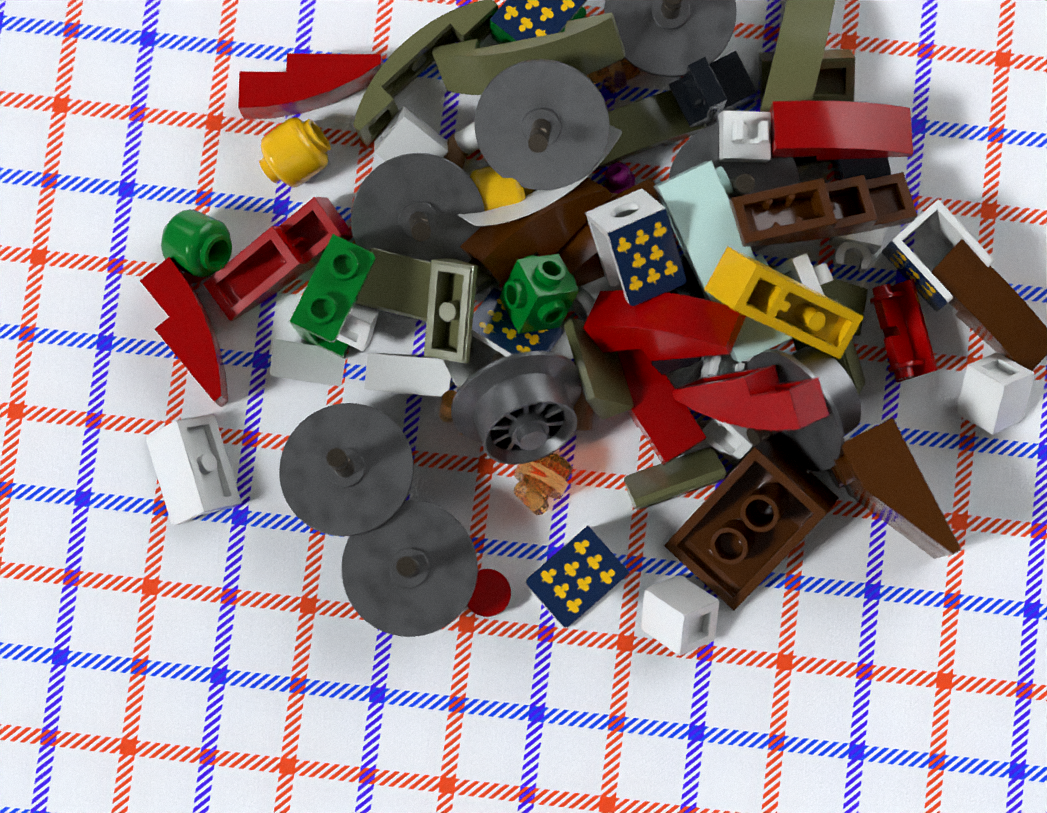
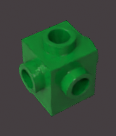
M559 254L538 257L532 255L523 259H517L499 298L518 334L559 328L568 314L579 289L575 278L569 273Z

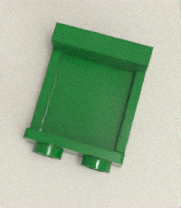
M332 234L289 321L303 340L343 359L345 358L350 345L337 340L376 261L374 253Z

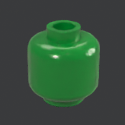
M193 209L183 210L173 216L163 230L161 239L163 257L165 259L170 257L178 269L199 278L209 277L222 269L231 257L232 243L230 231L223 222Z

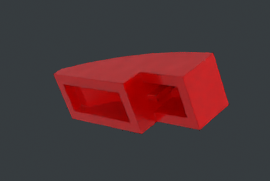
M287 53L286 72L239 71L238 109L244 120L296 115L334 104L368 87L383 65L381 54Z
M802 100L773 101L769 112H771V158L816 156L817 160L910 157L913 155L911 111L909 107L867 102Z
M313 197L280 226H271L203 284L229 321H234L318 264L332 234L348 240L353 236L352 230L328 197Z
M168 257L140 280L169 316L155 328V331L210 398L222 407L228 402V391L219 342L210 318L195 289L172 259Z
M623 290L600 291L583 328L602 352L641 349L650 361L730 354L746 315L731 309L727 305L681 294L665 292L640 304L631 306L626 301Z
M641 349L618 351L634 403L633 408L627 412L636 427H639L662 465L668 464L702 443L707 437L687 406L674 400L672 390L675 388L665 374L661 375Z
M775 365L702 377L672 390L674 400L692 410L724 423L750 429L771 431L801 429L829 416L819 377L780 383Z

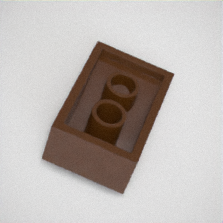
M893 418L844 442L842 456L838 460L833 459L835 465L827 470L838 489L845 487L850 497L934 559L953 555L962 550Z
M770 436L769 439L751 450L668 540L664 547L735 611L827 515L839 497L777 440Z

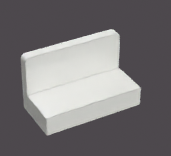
M214 414L176 420L147 435L146 442L172 525L183 524L200 515L230 509L242 503Z

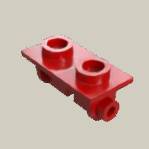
M909 279L893 286L884 284L872 288L874 297L870 298V303L874 304L880 329H883L885 337L883 340L890 363L888 371L889 373L894 372L896 382L899 383L937 371L914 279Z

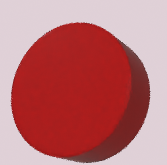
M493 569L478 570L475 589L467 604L468 608L475 614L483 617H492L503 612L511 599V587L506 577Z

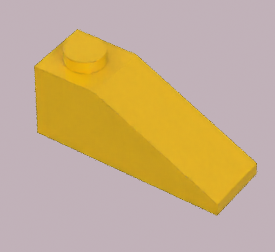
M728 246L704 288L706 292L731 309L838 359H841L864 318L859 313Z

